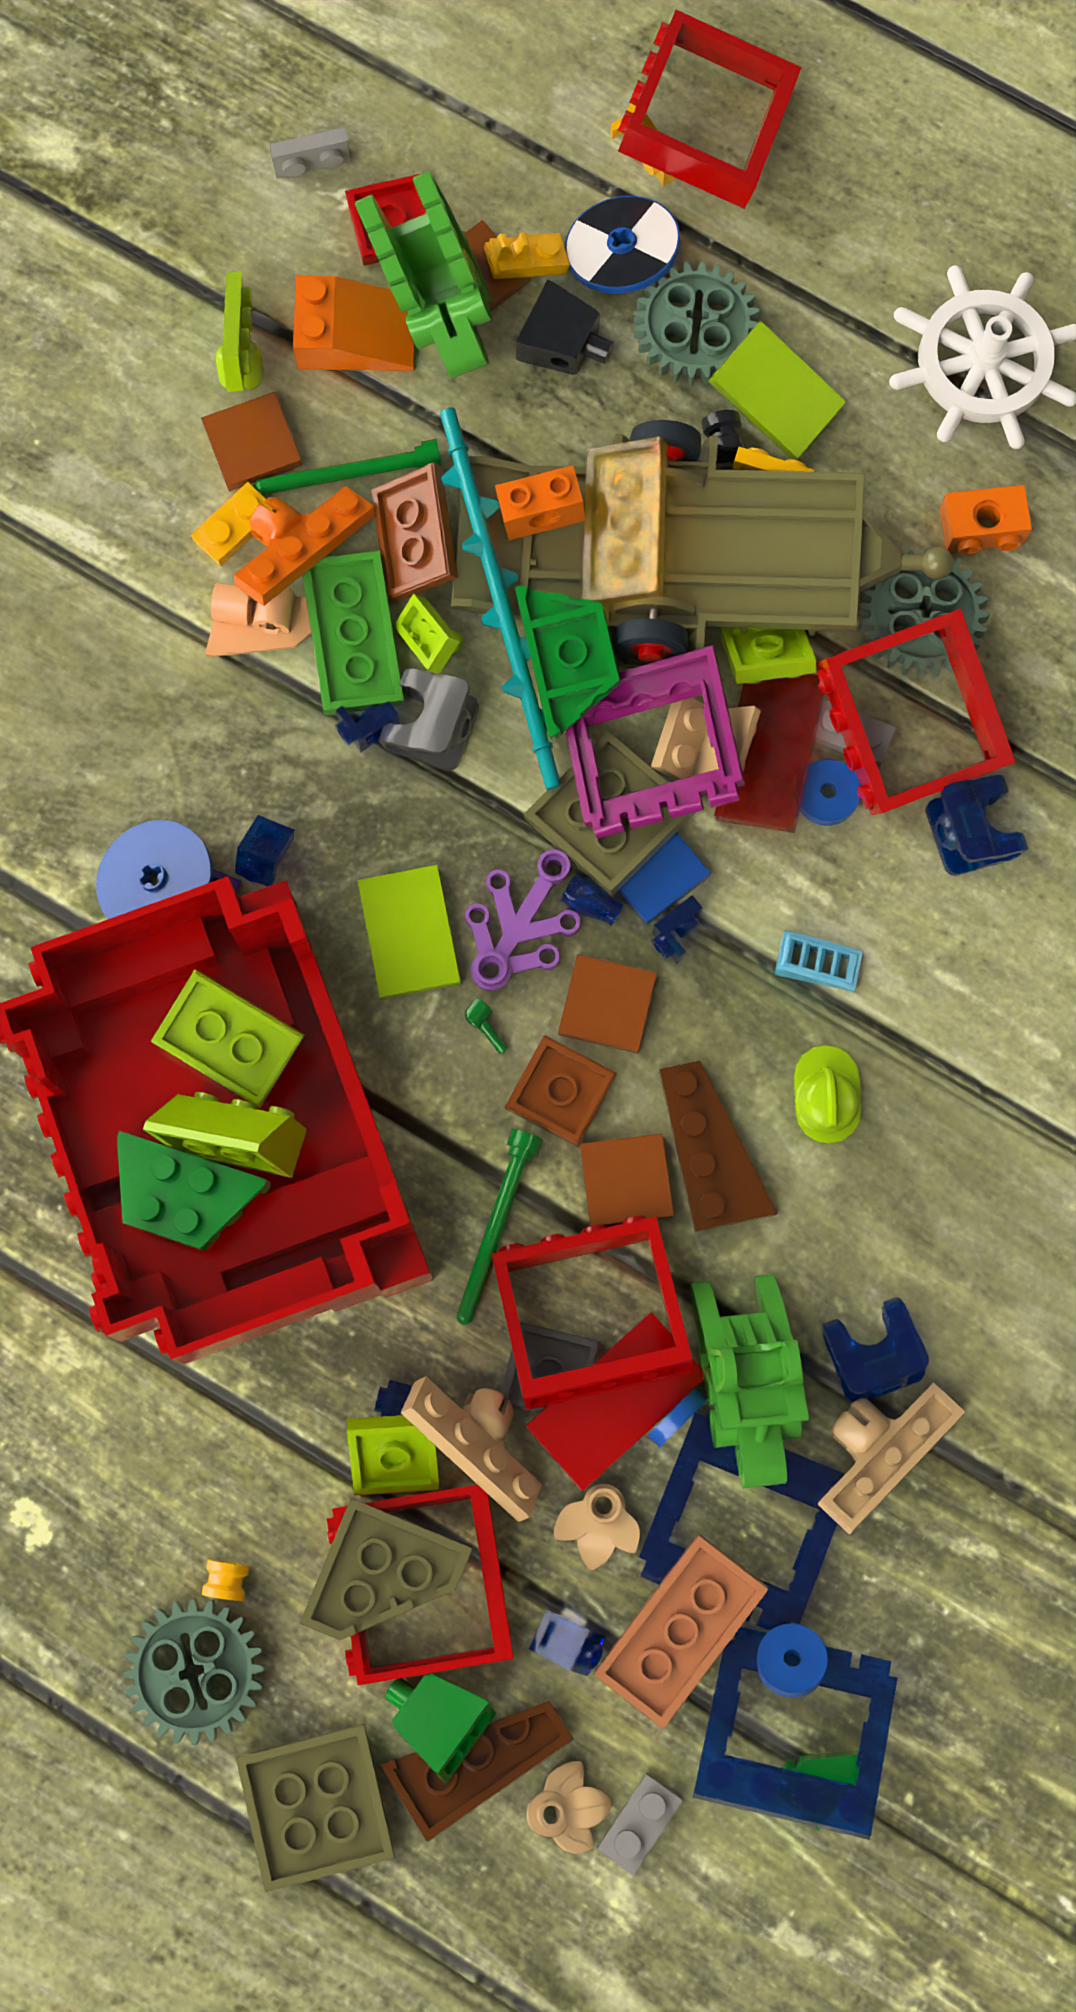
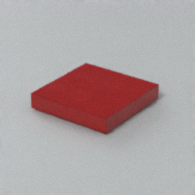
M420 174L345 191L363 266L378 263L379 258L375 253L355 202L373 194L392 228L427 214L413 182V177Z

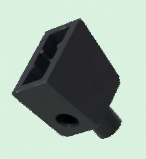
M547 279L516 340V360L574 375L579 372L586 357L606 364L611 356L614 342L597 335L600 313L595 308Z

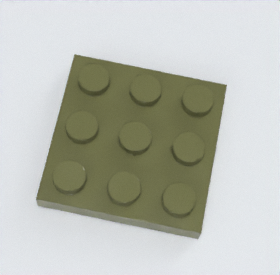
M609 731L593 745L600 775L599 783L603 800L668 783ZM572 766L560 777L562 786L546 791L524 813V818L612 897L695 813L672 819L668 807H664L665 820L662 822L632 829L629 818H624L625 832L597 839L593 827L588 828L584 824Z
M365 1723L245 1754L236 1758L265 1892L395 1858Z

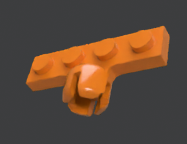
M344 486L309 514L298 512L280 498L272 497L265 499L264 503L276 511L273 512L266 506L259 504L252 513L250 526L252 529L251 536L268 548L234 574L235 586L265 606L374 518V505L347 486Z

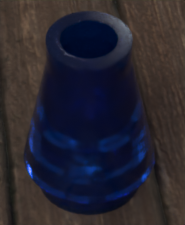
M575 873L560 898V902L567 905L566 910L603 921L610 926L615 922L623 907V904L611 897L587 874L585 877H582Z

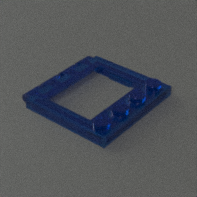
M696 1412L693 1415L638 1556L646 1560L640 1577L658 1585L686 1550L669 1542V1538L672 1535L676 1521L679 1522L694 1484L692 1479L698 1468L699 1461L739 1476L735 1447L715 1448L711 1436L710 1418ZM784 1449L787 1467L786 1484L763 1487L818 1510L811 1528L805 1532L792 1567L795 1571L788 1589L784 1590L762 1581L768 1586L769 1590L756 1605V1607L761 1608L756 1626L768 1631L779 1625L789 1624L791 1621L797 1624L801 1622L837 1526V1522L818 1503L845 1475V1473ZM753 1611L750 1613V1615L747 1617L745 1621L749 1622Z
M740 1627L735 1633L734 1640H730L723 1649L693 1798L870 1840L898 1679L897 1677L889 1676L891 1661L861 1654L859 1667L853 1668L850 1667L852 1652L825 1646L828 1662L824 1679L819 1686L871 1698L867 1722H863L856 1767L859 1768L855 1782L856 1785H851L725 1755L728 1737L732 1738L740 1693L737 1691L739 1681L741 1680L742 1668L758 1672L757 1652L761 1640L767 1634V1632ZM792 1654L784 1658V1662L791 1667H795L800 1663L799 1658Z

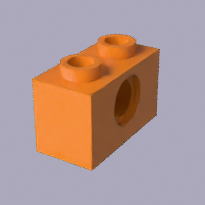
M573 465L495 485L508 541L586 521L583 499Z
M1025 485L946 493L940 506L945 548L950 553L958 552L959 555L967 556L989 548H998L999 551L1015 550L1025 544L1032 530ZM987 518L994 524V527H983L977 519Z

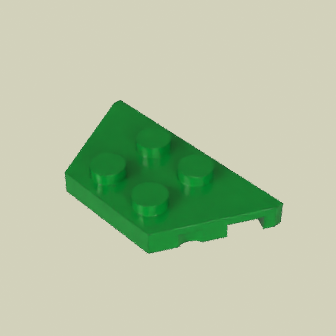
M516 586L515 591L548 736L551 740L557 739L622 684L604 605L599 601L584 598L575 599L565 594L546 593L531 590L526 586Z
M122 1131L118 1132L117 1146L122 1219L124 1224L205 1252L220 1238L224 1228L233 1225L244 1214L242 1210L259 1193L265 1194L270 1188L271 1182L267 1179Z

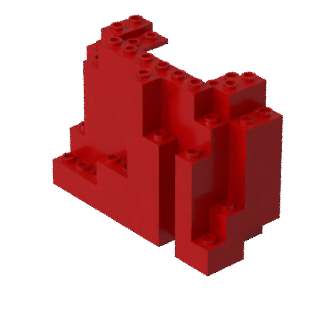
M227 876L30 947L35 961L28 963L36 986H41L42 988L0 1003V1044H6L11 1053L16 1052L23 1058L28 1072L27 1075H24L27 1089L32 1099H39L43 1113L37 1114L40 1128L45 1138L52 1137L56 1152L50 1154L52 1164L59 1178L65 1176L69 1192L64 1193L67 1208L71 1216H77L81 1223L83 1231L77 1233L79 1244L85 1257L92 1256V1266L94 1272L91 1273V1279L96 1292L91 1295L95 1305L89 1307V1313L97 1332L103 1331L106 1337L121 1342L156 1329L154 1330V1335L161 1354H167L171 1360L186 1364L332 1309L334 1312H338L381 1295L387 1298L433 1281L287 880L239 897ZM196 968L305 1035L260 1108L257 1107V1110L269 1112L271 1106L287 1109L295 1114L294 1119L307 1129L293 1176L290 1178L218 1163L267 1179L271 1182V1185L265 1194L259 1193L242 1210L244 1214L233 1225L223 1229L220 1238L205 1252L123 1223L117 1146L119 1131L166 1146L143 1130L147 1119L177 1094L194 1097L196 1092H203L219 1098L221 1103L231 1104L233 1099L247 1101L151 1042Z

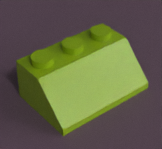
M196 1092L194 1097L177 1094L147 1119L143 1130L170 1148L212 1162L290 1178L293 1176L307 1131L304 1126L294 1119L295 1114L287 1109L271 1106L269 1112L257 1110L256 1105L239 1099H233L231 1104L221 1103L219 1098L203 1092Z

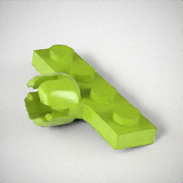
M242 272L226 273L223 344L219 346L215 355L218 379L221 385L227 389V392L243 391V386L249 389V391L255 389L261 384L264 377L262 353L258 345L251 341L250 332H252L251 311H253L251 287H244Z

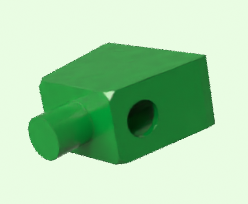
M431 1673L426 1674L416 1688L402 1678L395 1679L385 1694V1699L399 1709L391 1725L445 1783H448L496 1715L490 1703L485 1699Z

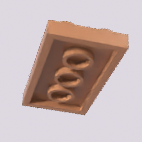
M698 1533L594 1670L593 1675L664 1729L769 1590L768 1586Z

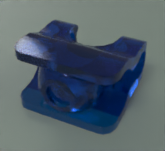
M1003 775L950 783L942 789L941 797L931 800L926 805L925 812L944 869L951 876H959L1012 861L1029 849L1023 833L1018 831L1012 833L1000 832L990 825L986 817V806L994 804L1003 798L1005 793L1009 792Z
M899 1297L883 1302L882 1319L887 1335L877 1344H859L852 1339L845 1325L839 1319H834L822 1325L823 1341L844 1396L851 1404L860 1398H867L870 1401L919 1383L925 1375V1370L929 1364V1356L904 1302Z

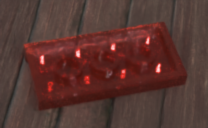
M805 674L796 678L784 677L763 680L755 684L743 683L738 707L755 706L761 712L756 725V733L752 738L743 771L745 785L738 787L740 800L717 806L714 813L716 821L795 833L824 700V694L818 687L820 683L818 675Z

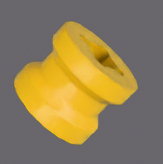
M207 1559L206 1569L209 1572V1579L203 1585L202 1595L219 1599L244 1601L245 1591L242 1588L243 1579L249 1575L250 1566Z

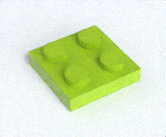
M720 627L721 641L736 684H755L763 680L784 677L796 678L801 675L816 673V658L805 630L747 628L745 634L741 633L739 628Z
M403 1415L347 1419L346 1431L354 1495L440 1490L437 1446Z

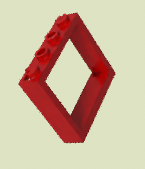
M676 9L670 24L662 21L653 42L654 45L660 47L658 53L650 51L641 74L648 76L645 83L638 80L629 101L630 104L636 106L634 112L631 113L626 110L618 131L624 133L618 152L745 209L757 187L802 67ZM674 45L774 90L743 170L642 124Z
M961 608L816 663L819 670L816 673L820 681L818 687L824 695H828L832 709L829 710L832 726L837 733L841 732L846 748L843 749L845 762L850 771L856 772L861 785L857 787L858 798H862L865 808L869 809L871 815L885 813L1016 763ZM939 630L985 760L888 797L841 666Z
M633 1216L625 1219L621 1225L607 1228L605 1225H593L583 1229L581 1234L567 1237L563 1234H553L542 1238L540 1243L527 1246L521 1243H513L503 1246L499 1252L491 1254L526 1410L693 1372V1359L657 1217ZM648 1241L674 1347L532 1379L509 1272Z
M478 1484L364 1504L390 1513L471 1499L494 1646L371 1667L367 1632L365 1629L350 1636L352 1649L345 1650L349 1676L356 1675L357 1686L514 1659L489 1495ZM347 1506L333 1508V1518H327V1533L330 1545L333 1543Z

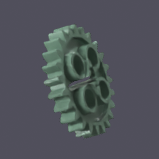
M704 261L700 262L697 271H692L690 264L685 262L682 273H678L672 266L668 273V279L662 277L655 282L656 287L650 285L644 288L645 297H638L636 309L639 311L634 312L633 324L637 325L634 327V339L640 340L638 346L639 353L649 352L646 364L650 366L659 362L658 375L660 376L668 370L673 371L674 383L680 379L681 375L687 376L688 386H692L695 377L700 376L704 385L707 386L710 375L719 369L758 324L755 321L759 317V308H751L754 305V294L744 295L746 289L745 281L733 285L734 272L731 271L723 278L719 276L720 265L718 264L710 273L706 272ZM701 293L703 301L698 352L691 354L690 344L695 295ZM683 301L687 305L684 307H675L671 304V302ZM713 304H719L725 307L726 309L722 311H716L711 309L709 306ZM671 336H677L683 339L684 341L681 343H672L668 341L667 338ZM709 340H717L721 342L722 345L719 347L709 346L706 342Z
M909 550L908 554H914V552ZM959 559L954 561L951 573L942 579H932L923 571L901 570L899 574L862 592L860 599L865 604L860 605L858 615L866 618L861 621L859 630L871 631L864 643L867 644L896 633L894 631L896 626L901 625L909 628L961 608L977 651L981 644L977 638H984L988 629L982 624L986 623L990 616L989 612L980 610L986 606L988 597L976 596L983 585L982 582L970 584L969 579L973 570L969 569L963 573L957 571L960 565ZM905 588L912 593L913 598L903 599L896 594L895 590ZM947 591L953 600L948 602L942 601L936 596L935 592ZM891 609L896 614H890L888 610ZM918 609L925 610V615L929 618H923L922 612ZM934 632L874 654L875 658L887 654L889 656L887 668L889 669L897 662L901 663V673L904 676L910 667L916 668L918 678H922L926 668H930L934 677H938L942 665L950 672H953L943 641Z
M197 1598L190 1599L187 1611H184L179 1601L173 1602L172 1616H169L162 1608L158 1609L156 1617L159 1624L156 1625L148 1620L143 1621L142 1626L148 1635L146 1637L132 1636L131 1641L139 1647L138 1652L125 1654L124 1658L135 1663L134 1669L123 1672L122 1677L134 1679L135 1685L127 1689L125 1695H138L140 1700L131 1710L132 1712H138L146 1709L148 1715L142 1725L146 1727L154 1721L159 1722L158 1737H162L169 1729L174 1730L173 1739L176 1744L181 1742L185 1733H189L192 1745H197L201 1738V1732H205L209 1741L213 1742L217 1739L218 1726L226 1734H230L233 1732L230 1718L233 1717L243 1723L247 1716L241 1707L243 1705L255 1707L258 1704L257 1700L249 1693L251 1690L264 1688L262 1682L254 1679V1674L265 1670L266 1665L254 1663L253 1658L264 1649L263 1647H250L248 1642L257 1632L253 1630L243 1634L240 1628L246 1618L242 1616L231 1622L229 1620L230 1606H226L217 1614L215 1613V1600H208L204 1610H200ZM204 1631H212L220 1639V1647L215 1655L205 1654L199 1646V1639ZM183 1633L189 1635L193 1663L195 1665L202 1664L204 1667V1673L198 1676V1681L202 1693L207 1700V1709L200 1707L196 1679L194 1676L186 1677L185 1669L191 1666V1661L187 1649L182 1642L181 1635ZM163 1644L172 1645L178 1653V1661L173 1668H165L158 1661V1650ZM221 1673L230 1678L232 1690L228 1697L221 1698L213 1693L211 1681L215 1674ZM174 1687L183 1688L188 1692L190 1704L186 1711H178L171 1706L169 1695Z

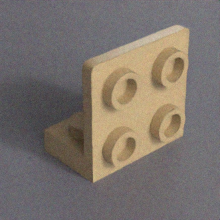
M693 697L671 703L651 764L653 770L676 781L719 769L715 749L711 747L702 709V707H705L703 703ZM755 706L729 708L742 771L745 768V760L752 738L756 733V725L761 712Z

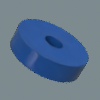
M833 759L819 760L807 766L799 776L795 788V801L803 816L811 822L823 826L837 825L847 820L856 810L860 800L857 794V787L861 785L855 772L850 771L846 764ZM829 787L833 789L835 796L826 798L821 794V789Z
M695 1387L647 1436L660 1448L708 1399Z
M791 1623L779 1625L771 1629L761 1640L757 1652V1670L762 1682L772 1692L787 1698H799L816 1690L824 1679L828 1662L827 1651L820 1637L808 1627ZM792 1654L799 1658L800 1663L795 1667H791L784 1662V1658Z

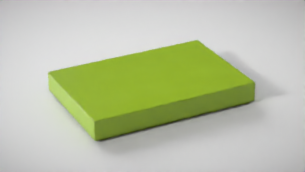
M761 321L708 380L713 387L790 459L795 460L802 455L846 403L836 391Z
M438 865L357 880L380 1000L461 985Z
M196 968L151 1042L260 1108L305 1035Z

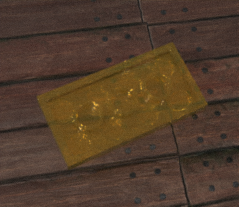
M661 437L587 449L582 598L599 601L604 605L663 596L667 442Z

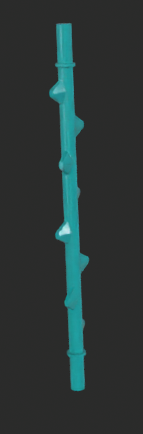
M452 407L440 411V416L449 444L448 454L452 456L454 466L441 479L443 485L462 490L474 533L463 542L462 548L464 551L481 558L494 606L481 617L482 625L499 629L502 632L513 671V676L502 686V690L508 695L521 699L534 745L532 752L536 753L545 788L547 791L554 790L562 785L551 750L553 743L549 742L543 709L539 707L527 661L531 658L527 639L519 636L506 591L518 580V576L515 572L499 566L487 520L500 506L498 501L479 495L467 453L469 447L464 442L456 410Z

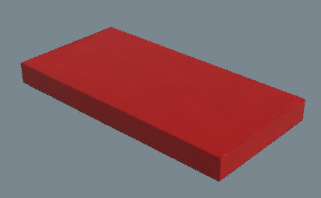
M650 1312L591 1366L674 1347L672 1335L656 1316ZM693 1360L692 1373L547 1405L525 1425V1428L579 1490L584 1491L703 1381V1372L700 1366Z

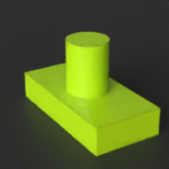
M417 594L412 595L394 624V628L425 668L438 674L441 673L451 655L459 652L463 643L461 633L450 629L429 601Z

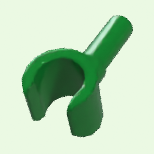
M476 998L466 1009L465 1018L469 1024L479 1029L482 1034L484 1033L497 1052L501 1054L507 1047L493 1030L492 1026L486 1022L493 1010L482 1000Z

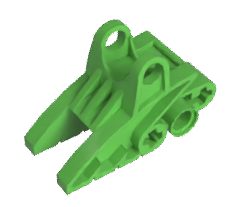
M431 170L413 177V182L427 214L392 228L373 194L357 200L355 206L368 232L369 239L379 258L386 279L391 286L390 288L400 310L402 312L407 311L409 314L406 315V323L414 344L418 349L435 343L447 372L453 379L489 364L485 346L476 326L492 320L488 302L492 301V297L474 257L465 231L461 230Z
M774 1274L754 1277L759 1313L720 1317L710 1281L690 1284L705 1394L708 1399V1405H713L714 1409H710V1429L713 1445L715 1448L735 1447L739 1479L743 1489L786 1484L787 1467L783 1440L801 1438V1421H809L798 1341L792 1338L787 1314Z

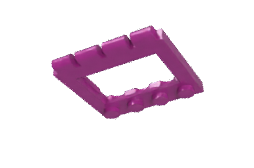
M713 645L619 672L622 684L566 731L584 824L588 828L593 827L597 839L625 832L624 818H629L632 829L662 822L665 820L664 807H668L672 819L704 810L702 800L704 796H708L711 808L740 800L738 787L744 786L745 780L717 654ZM703 695L705 707H702L710 745L715 749L719 769L603 800L596 755L588 727Z

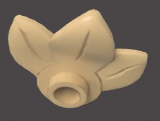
M598 1484L587 1491L583 1501L570 1503L563 1508L554 1526V1538L560 1541L577 1540V1547L584 1564L589 1570H595L607 1562L615 1547L628 1553H635L639 1543L640 1531L637 1521L625 1511V1500L622 1493L612 1485ZM601 1497H607L612 1502V1509L607 1514H601L596 1510V1501Z
M580 1761L567 1762L554 1768L546 1778L544 1792L537 1794L531 1799L526 1813L528 1825L534 1833L542 1837L553 1838L561 1850L573 1854L593 1849V1837L589 1828L604 1820L612 1806L611 1798L601 1790L593 1787H583L584 1768L583 1763ZM548 1806H552L556 1811L555 1820L551 1823H547L543 1817V1812Z

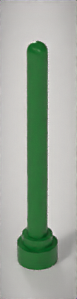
M437 439L421 441V446L414 447L415 451L259 479L255 482L254 488L261 495L407 468L418 467L419 469L433 462L441 466Z
M511 1129L506 1144L510 1147L508 1154L511 1155L456 1315L457 1321L462 1325H468L473 1320L493 1262L491 1254L496 1253L526 1162H531L533 1155H538L543 1139L533 1134Z

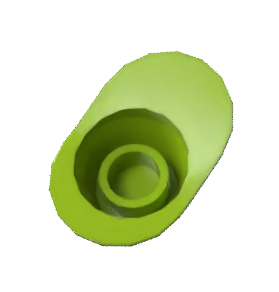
M823 1045L813 1047L804 1053L796 1064L794 1074L795 1112L798 1125L805 1135L816 1142L831 1144L843 1141L853 1134L860 1122L861 1089L857 1064L848 1053L834 1046Z

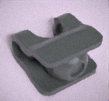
M413 668L404 670L399 685L402 686L403 692L412 699L424 703L423 712L413 723L407 725L390 723L385 725L378 741L386 750L393 754L417 760L438 769L452 771L460 763L479 711V704L476 698L469 695V685L462 678L445 674H434Z

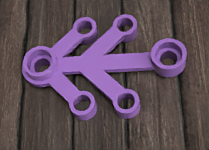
M547 850L540 856L538 860L539 877L516 915L509 893L511 885L509 875L499 869L493 870L488 874L486 887L488 892L494 897L503 931V936L495 949L487 928L490 921L488 909L479 903L472 904L467 908L465 912L466 924L473 930L478 955L471 964V976L479 988L486 991H497L506 986L511 974L540 968L544 971L555 969L559 964L560 955L558 949L551 944L541 945L534 953L510 957V955L519 943L559 933L565 937H571L578 933L580 917L572 910H564L557 917L531 923L553 885L564 882L569 876L570 860L561 850ZM556 863L562 870L558 875H550L546 871L547 866ZM501 877L506 881V884L501 889H495L490 884L492 879ZM481 911L484 913L485 918L480 923H474L470 920L471 913ZM570 917L575 920L576 925L574 928L567 930L561 926V920ZM545 951H550L555 955V960L550 964L541 962L539 958ZM489 965H494L499 969L498 975L494 978H488L483 973L484 969Z

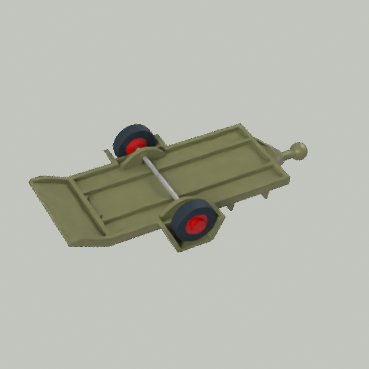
M672 420L643 422L633 428L630 439L623 434H615L613 467L574 466L583 499L586 521L508 541L500 508L487 520L499 566L515 572L518 576V580L506 590L514 619L522 621L515 587L520 585L526 586L531 590L546 593L555 592L568 595L570 598H584L602 602L617 665L623 668H636L702 649L705 642V627L739 628L741 633L745 634L747 628L808 630L810 636H814L816 630L857 631L858 597L860 592L899 574L901 570L923 571L932 579H942L951 573L954 566L952 554L943 547H933L926 551L924 555L901 554L902 551L863 511L865 473L716 470L718 436H710L701 445V434L696 428L686 423ZM469 456L479 495L498 501L495 485L567 467L531 466L486 456ZM461 490L455 551L458 578L453 580L451 609L485 614L494 604L481 558L464 551L462 548L463 542L474 533Z

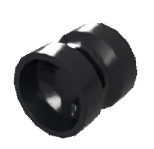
M720 410L710 413L702 419L703 434L707 438L718 436L716 463L732 462L735 459L738 447L747 449L745 439L739 433L742 423L738 411Z

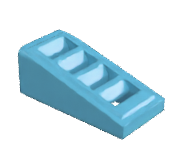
M784 930L774 975L854 992L863 951ZM794 947L801 949L798 965L791 964ZM809 951L817 952L814 970L806 968ZM825 954L833 955L829 974L822 972ZM841 957L849 959L845 979L837 977Z

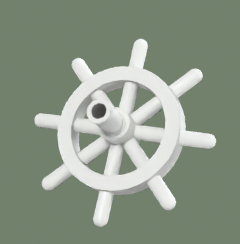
M957 265L951 266L948 269L947 276L955 297L940 306L930 320L905 307H899L894 312V318L898 323L923 336L918 352L919 367L891 376L889 384L893 389L899 390L924 383L932 398L948 411L937 432V438L941 442H948L952 439L962 419L978 423L1001 422L1010 447L1020 449L1023 447L1025 439L1016 416L1033 405L1041 394L1068 407L1076 404V393L1049 379L1054 366V346L1076 340V324L1049 331L1038 312L1024 301L1034 282V277L1031 273H1022L1010 294L996 290L970 291L962 268ZM979 314L994 315L995 317H992L987 322L984 330ZM963 317L971 340L946 327ZM1012 324L1025 335V338L1007 342L1012 332ZM938 343L963 355L939 362L937 353ZM1033 352L1034 371L1009 358ZM968 371V375L960 390L946 377ZM1001 374L1025 386L1009 396ZM982 380H986L992 399L974 397Z

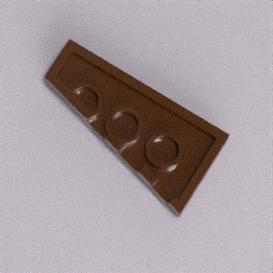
M696 1061L660 1069L659 1075L694 1231L700 1232L777 1215L778 1213L701 1062Z
M548 1701L489 1724L448 1783L441 1780L416 1752L380 1764L425 1840L429 1842L568 1745L574 1738L551 1702Z

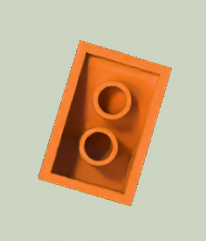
M296 275L293 350L297 369L414 371L415 344L406 323V315H409L408 312L400 310L390 289L338 276Z

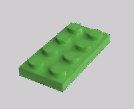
M380 550L324 557L302 575L324 716L403 706L404 699L402 686L399 685L401 680Z

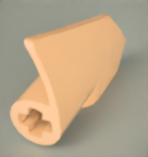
M215 583L211 599L213 624L205 650L207 657L296 648L311 635L306 597L296 596L293 589L287 587L263 606L233 584Z

